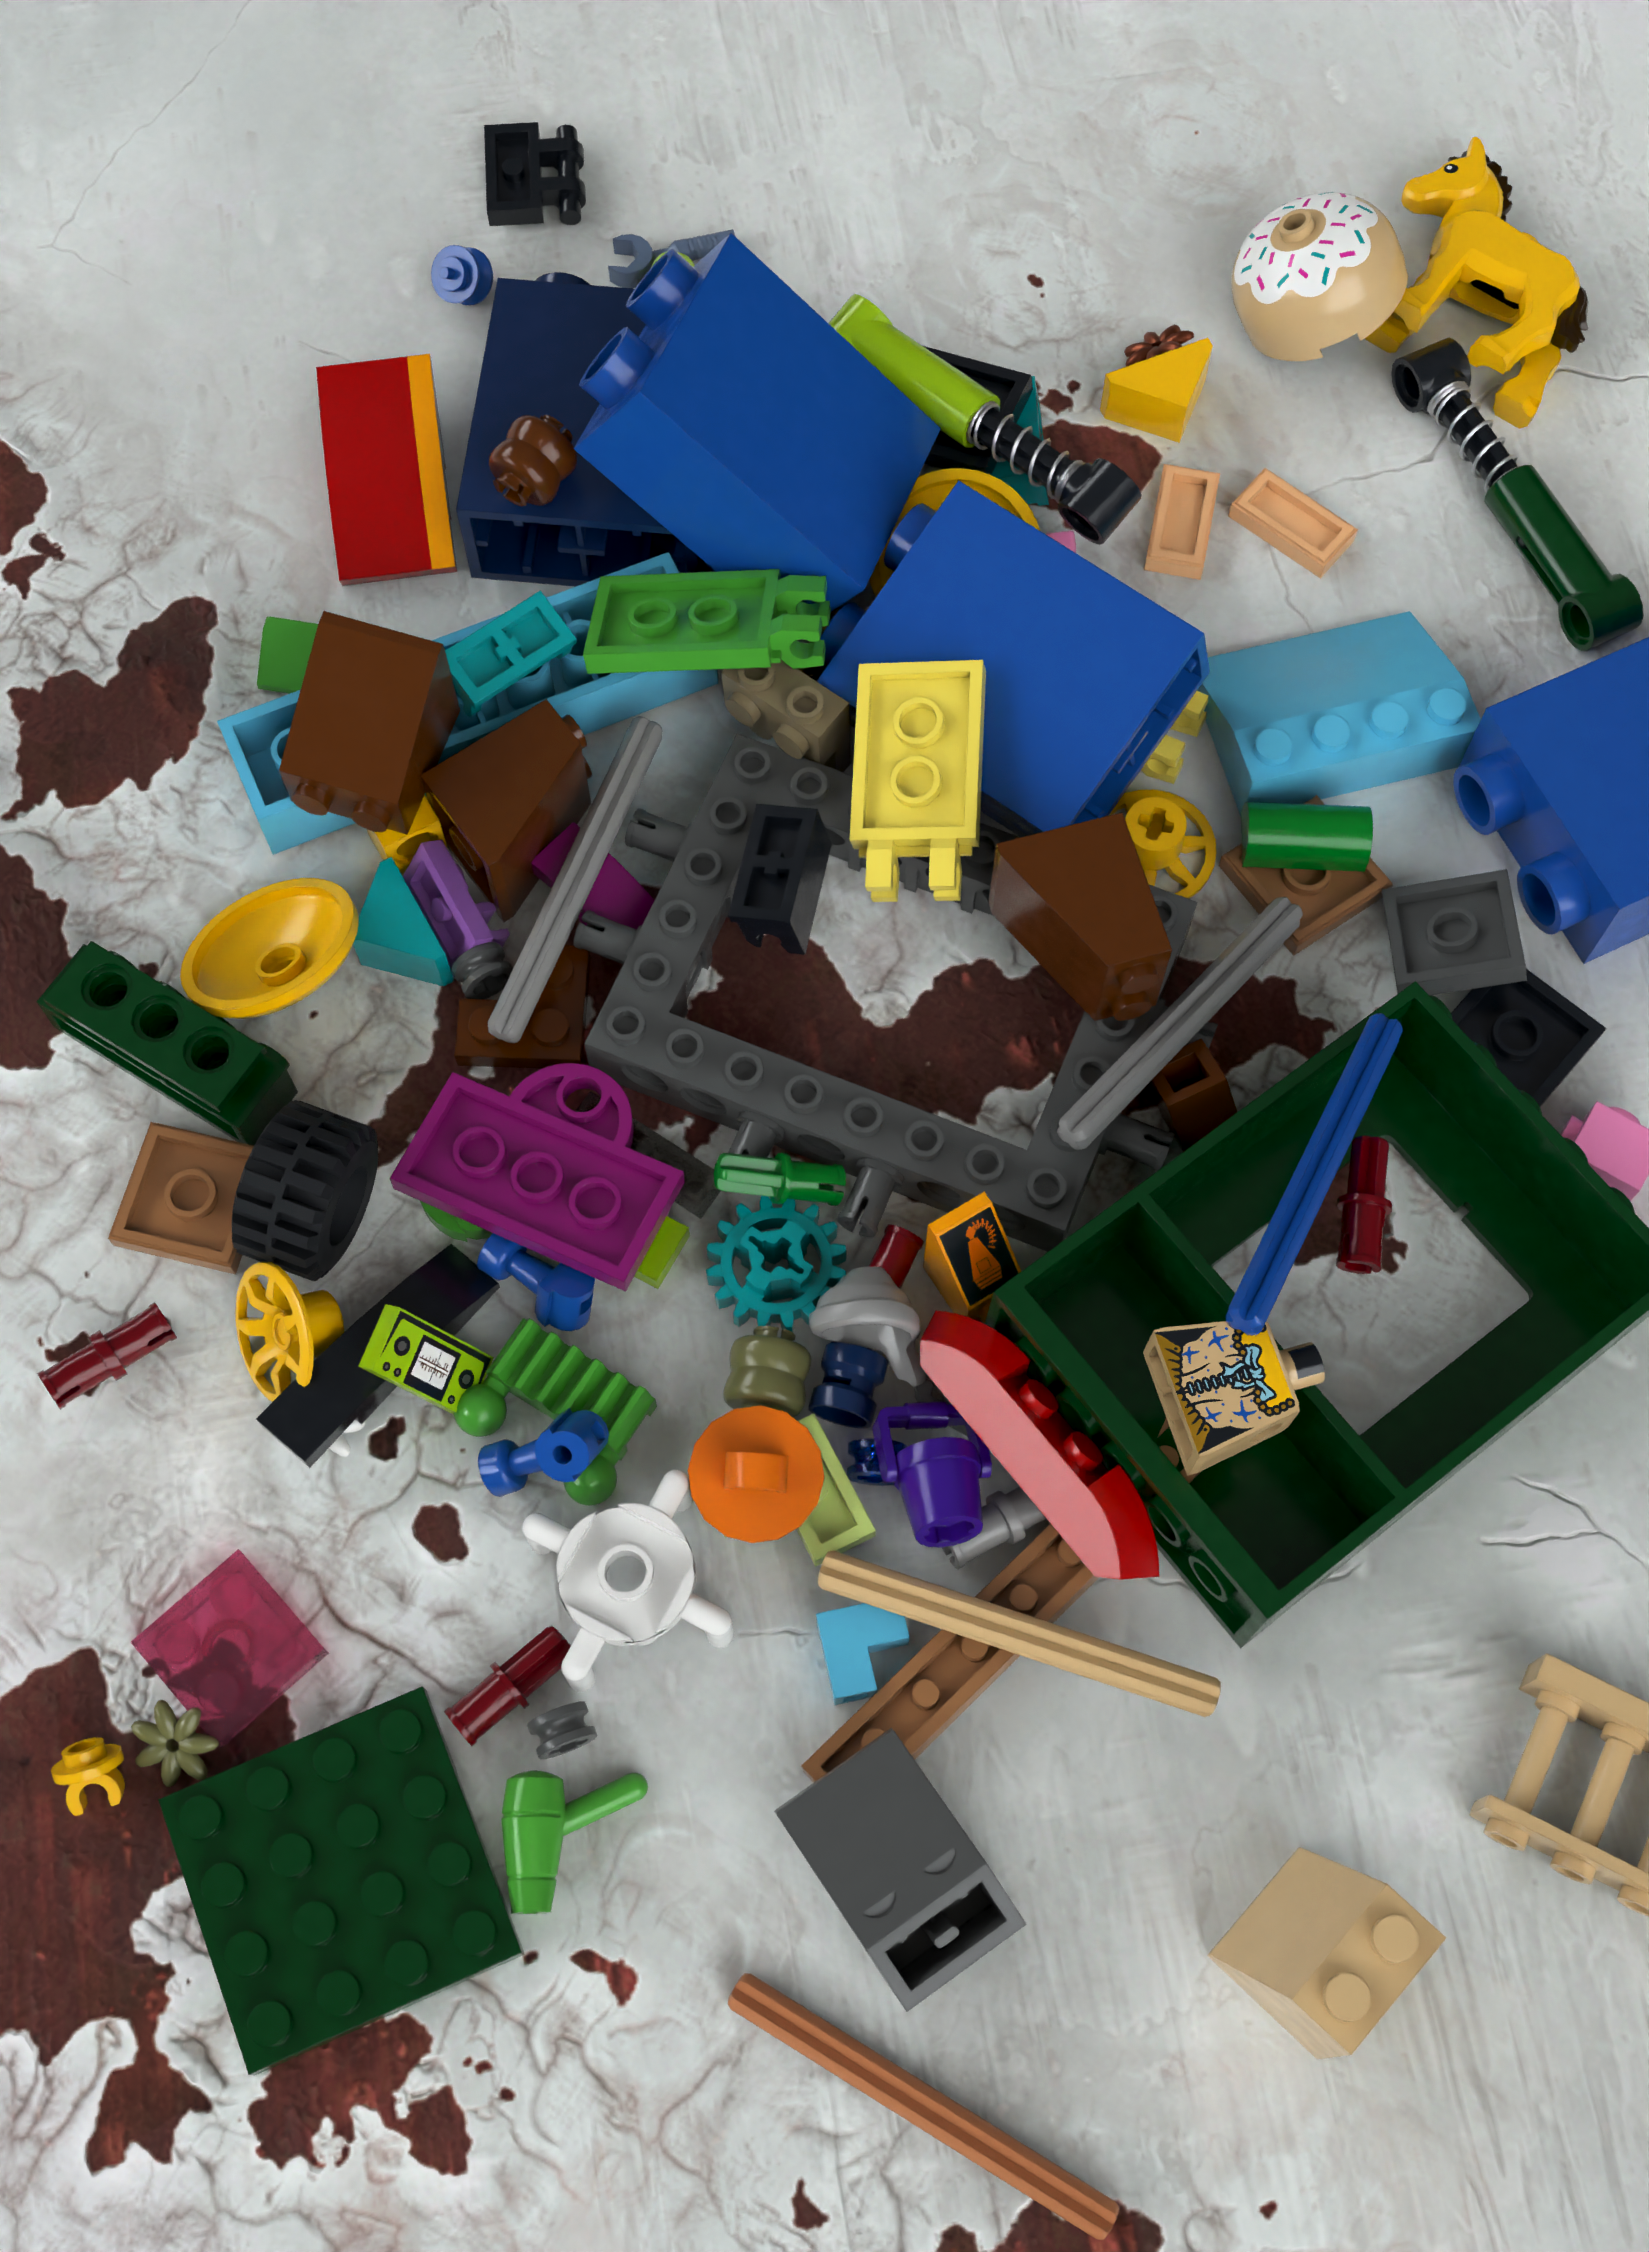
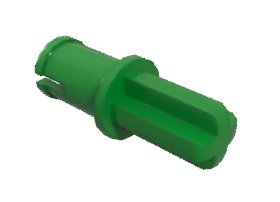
M722 1153L717 1163H715L713 1173L714 1184L719 1191L770 1197L773 1204L782 1205L787 1199L838 1206L843 1199L844 1192L834 1190V1186L830 1184L846 1186V1173L842 1165L792 1161L788 1153H778L775 1158Z

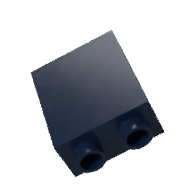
M561 272L544 274L535 281L508 278L497 279L456 507L471 578L576 587L667 552L670 553L679 573L704 572L705 562L579 453H577V466L575 470L560 482L555 498L543 506L527 503L526 506L515 505L503 497L507 491L506 488L502 493H499L493 485V481L496 478L489 468V456L496 446L506 440L511 424L522 415H532L538 418L541 415L554 417L564 425L560 429L561 433L566 428L571 432L573 436L571 443L575 447L599 406L596 400L579 387L580 380L603 347L621 329L628 327L639 337L645 327V324L626 308V303L634 291L633 288L590 285L578 276Z

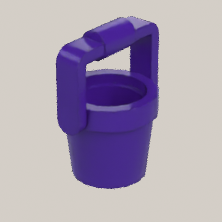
M944 1401L905 1403L903 1406L885 1407L880 1410L873 1424L872 1431L881 1478L884 1483H894L895 1487L900 1491L916 1541L927 1547H948L967 1542L976 1537L983 1528L979 1478H989L992 1473V1462L987 1446L953 1405L946 1404ZM958 1425H965L968 1440L957 1437L927 1439L906 1447L895 1456L890 1428L916 1430L939 1429Z

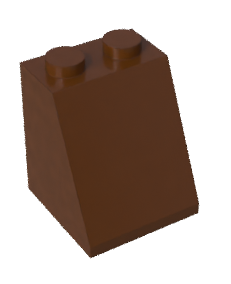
M327 611L323 612L317 627L279 768L289 797L296 806L314 815L323 816L330 812L351 818L359 826L373 832H385L386 829L408 835L425 795L420 775L438 764L460 712L442 643Z
M547 699L420 775L427 800L440 821L447 848L485 899L494 904L496 907L495 912L503 923L514 917L539 880L534 875L531 864L535 856L572 822L578 824L591 805L587 779L592 777V772L582 753V749L587 746L584 734L570 715L567 714L561 718Z
M1123 812L996 843L988 901L992 914L1094 1021L1113 1016L1116 1020L1124 1021L1139 1017L1148 1012L1152 1006H1155L1172 948Z

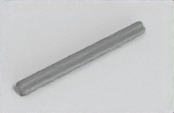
M641 716L631 721L488 1020L489 1033L494 1037L508 1043L520 1041L660 745L663 731L657 722L650 721Z
M1287 897L1274 899L1060 1118V1127L1057 1129L1059 1138L1069 1143L1075 1150L1087 1148L1299 927V920L1303 916L1300 906L1292 904Z

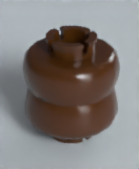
M522 415L511 424L506 440L492 450L489 456V468L496 478L493 481V485L499 493H502L505 488L507 489L503 497L518 506H526L527 503L543 506L555 498L560 482L575 470L577 466V452L571 443L573 436L567 428L562 433L560 432V429L564 426L560 421L549 415H541L539 418L532 415Z

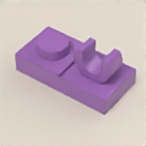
M442 839L421 842L403 878L444 950L450 969L460 955L477 945L496 942L503 947L510 936L508 929L490 930L487 926L496 911L494 904L490 902L474 903L468 892L469 887L465 881L463 871L454 862Z

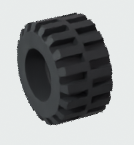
M294 1100L289 1102L287 1106H284L272 1118L256 1141L238 1184L232 1211V1243L237 1253L260 1262H272L280 1266L284 1271L311 1281H317L320 1277L323 1278L348 1249L368 1206L378 1166V1141L375 1129L302 1101Z

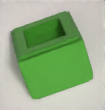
M271 616L266 617L262 632L257 676L258 689L288 694L301 690L318 624Z

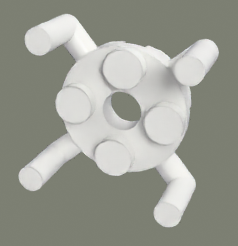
M671 1470L666 1473L648 1506L637 1503L618 1504V1507L609 1508L598 1513L594 1512L584 1517L572 1530L540 1513L530 1514L523 1521V1533L535 1553L545 1555L553 1551L559 1554L556 1564L559 1595L568 1615L580 1628L562 1661L561 1670L570 1687L577 1692L588 1691L594 1685L595 1673L592 1665L604 1643L618 1646L648 1645L672 1629L680 1619L706 1631L708 1641L715 1647H726L733 1640L734 1630L728 1611L694 1594L696 1567L693 1553L680 1527L672 1520L676 1512L686 1511L693 1501L689 1478L681 1470ZM624 1556L635 1557L642 1561L646 1567V1576L642 1584L629 1592L617 1591L607 1583V1572L610 1565L618 1558Z

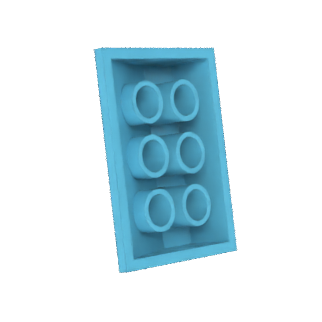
M1410 611L1208 657L1210 673L1197 690L1209 695L1208 703L1204 709L1207 712L1206 723L1240 817L1245 802L1304 804L1316 795L1320 799H1326L1458 768L1481 720L1464 677Z

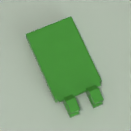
M780 569L601 576L583 652L587 674L769 668L771 663H781V660L792 669L824 666L826 648L825 641L820 640L822 627L829 626L831 613L830 601H825L827 593L826 576L788 575L781 579ZM803 600H812L817 603L808 604L803 602ZM803 639L809 641L810 643H801L797 640Z

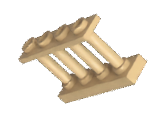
M1546 1653L1528 1665L1519 1690L1537 1698L1535 1706L1540 1712L1506 1797L1503 1801L1495 1796L1487 1795L1474 1802L1469 1815L1486 1824L1484 1834L1492 1840L1519 1851H1524L1526 1845L1552 1857L1550 1867L1558 1873L1584 1884H1592L1594 1878L1618 1890L1617 1900L1622 1905L1649 1917V1836L1637 1867L1597 1848L1633 1754L1640 1755L1642 1751L1649 1753V1703ZM1578 1718L1602 1730L1600 1738L1605 1742V1745L1569 1834L1531 1815V1812L1566 1723H1573Z

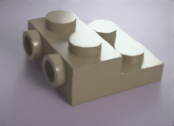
M782 660L781 663H771L769 668L724 669L721 672L724 702L727 710L737 721L748 726L759 737L766 740L774 738L777 745L785 753L796 759L803 757L844 772L851 764L849 702L799 669H792Z

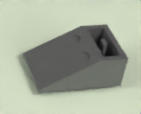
M892 1728L774 1811L906 2012L1027 1925L982 1855Z

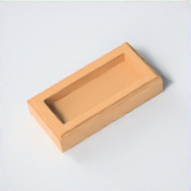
M1164 464L1144 570L1201 580L1220 473Z
M1266 468L1231 504L1228 517L1320 579L1354 542L1358 529Z

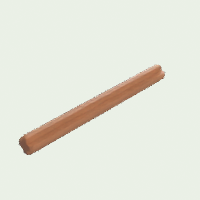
M745 1973L740 1977L728 1999V2006L732 2011L1093 2238L1104 2240L1109 2234L1118 2216L1119 2206L1117 2202L754 1975Z

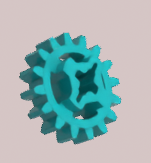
M761 1196L760 1210L754 1213L744 1204H738L736 1206L738 1219L736 1225L720 1220L717 1224L718 1236L724 1243L716 1242L708 1243L707 1245L708 1260L718 1264L706 1269L708 1285L722 1286L715 1294L717 1307L722 1309L735 1304L733 1321L738 1327L745 1324L750 1317L757 1319L758 1326H771V1323H780L782 1330L786 1329L791 1332L794 1330V1320L802 1318L809 1325V1314L816 1309L820 1297L830 1289L829 1287H834L847 1272L837 1267V1265L846 1261V1245L831 1244L837 1238L838 1226L834 1221L818 1226L819 1206L812 1204L802 1214L796 1211V1203L793 1199H787L782 1208H773L770 1198ZM781 1228V1229H776V1230H770V1231L761 1232V1231L767 1230V1229ZM810 1243L817 1251L821 1267L819 1274L813 1271V1265L804 1260ZM735 1256L741 1260L742 1266L750 1270L745 1278L746 1284L743 1288L737 1282L733 1272ZM782 1258L788 1260V1270L781 1266L774 1268L771 1273L765 1270V1261L776 1265ZM788 1298L794 1299L783 1303H771L772 1301Z

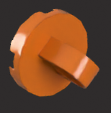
M762 1405L733 1409L712 1421L696 1441L688 1467L691 1497L704 1520L726 1537L748 1543L779 1540L802 1526L817 1506L824 1482L821 1451L808 1428L787 1412Z

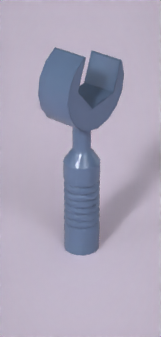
M734 230L675 240L668 248L652 251L648 241L641 236L626 234L613 238L614 254L634 256L635 260L628 267L608 265L610 282L622 288H636L660 254L674 249L685 254L691 260L702 259L730 233L735 236Z

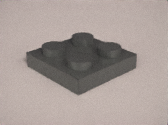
M1507 869L1382 889L1397 994L1415 981L1428 995L1527 981L1526 964Z

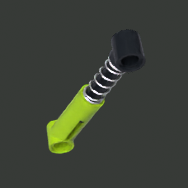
M853 294L829 322L842 337L941 428L940 431L965 448L976 446L981 450L990 449L993 458L997 462L1008 461L1011 470L1015 474H1027L1032 486L1040 487L1043 485L1046 487L1048 496L1059 503L1058 511L1063 519L1077 533L1090 542L1098 545L1104 544L1141 499L1142 494L1138 486L1115 464L1102 458L1096 459L1093 463H1085L1082 460L1071 461L1068 451L1059 453L1050 447V438L1042 441L1032 434L1031 426L1022 428L1016 424L1013 414L1007 416L1001 414L1000 399L997 395L895 328L876 305L861 295Z

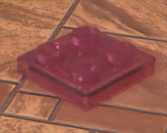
M239 1549L131 1641V1644L187 1711L196 1707L201 1710L199 1725L207 1735L213 1736L219 1741L220 1748H223L329 1654Z

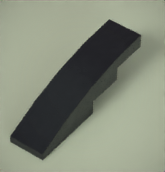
M450 1244L403 1280L314 1360L312 1377L307 1386L303 1387L295 1379L256 1420L305 1465L311 1468L354 1420H357L362 1425L397 1387L358 1367L385 1304L400 1307L455 1336L500 1288L499 1283L478 1269L472 1260L454 1245Z

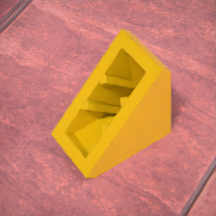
M1207 337L1105 374L1100 405L1103 417L1180 443L1206 380L1213 348L1209 338Z

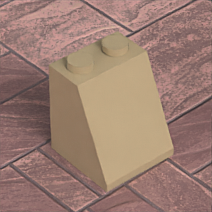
M1299 1847L1207 1956L1316 2059H1325L1353 2054L1445 1941L1446 1937L1387 1883Z

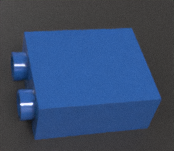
M732 233L694 266H691L674 249L669 250L646 273L626 303V308L645 324L639 337L628 327L621 329L598 353L580 380L579 387L596 400L599 406L575 445L574 450L716 572L780 569L781 579L788 575L826 576L827 593L825 601H830L832 612L865 590L941 428ZM803 600V602L808 604L817 603L812 600Z
M958 480L937 511L921 503L913 507L901 520L890 538L884 556L885 566L894 572L869 608L866 610L857 603L851 602L841 608L831 619L829 626L825 628L820 640L825 641L826 651L824 666H819L824 669V672L817 682L849 702L850 725L855 728L859 664L983 660L986 668L981 812L1019 837H1025L1109 816L1208 676L1210 669L1205 635L1202 631Z
M1649 637L1487 707L1462 761L1454 773L1453 786L1456 800L1467 822L1473 829L1483 835H1489L1497 831L1521 867L1517 874V888L1522 905L1529 918L1546 934L1553 935L1562 931L1583 964L1649 934Z

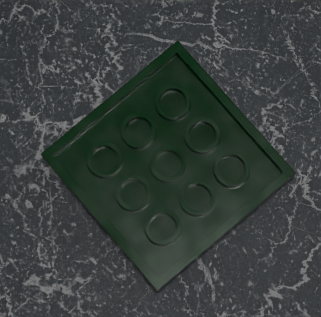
M423 1686L158 1799L249 2075L255 2076L525 1955L429 1695Z

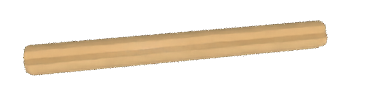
M828 1551L823 1559L818 1575V1585L823 1590L1203 1717L1210 1716L1216 1709L1221 1692V1682L1216 1677L837 1551Z

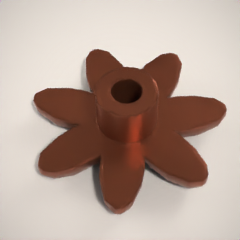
M1175 324L1165 329L1160 336L1155 332H1147L1144 335V342L1126 347L1124 353L1129 357L1126 360V366L1182 347L1180 344L1191 340L1194 334L1189 330L1181 331L1180 327Z

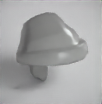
M864 1266L852 1269L834 1287L820 1297L816 1309L809 1314V1326L812 1334L833 1342L849 1343L880 1350L887 1357L898 1379L907 1381L914 1387L925 1382L926 1373L920 1367V1356L915 1349V1340L920 1335L919 1316L913 1309L906 1293L896 1286L884 1268Z

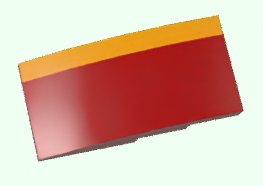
M430 354L316 367L331 521L339 581L342 586L457 572L450 521L452 518L445 474L446 464Z

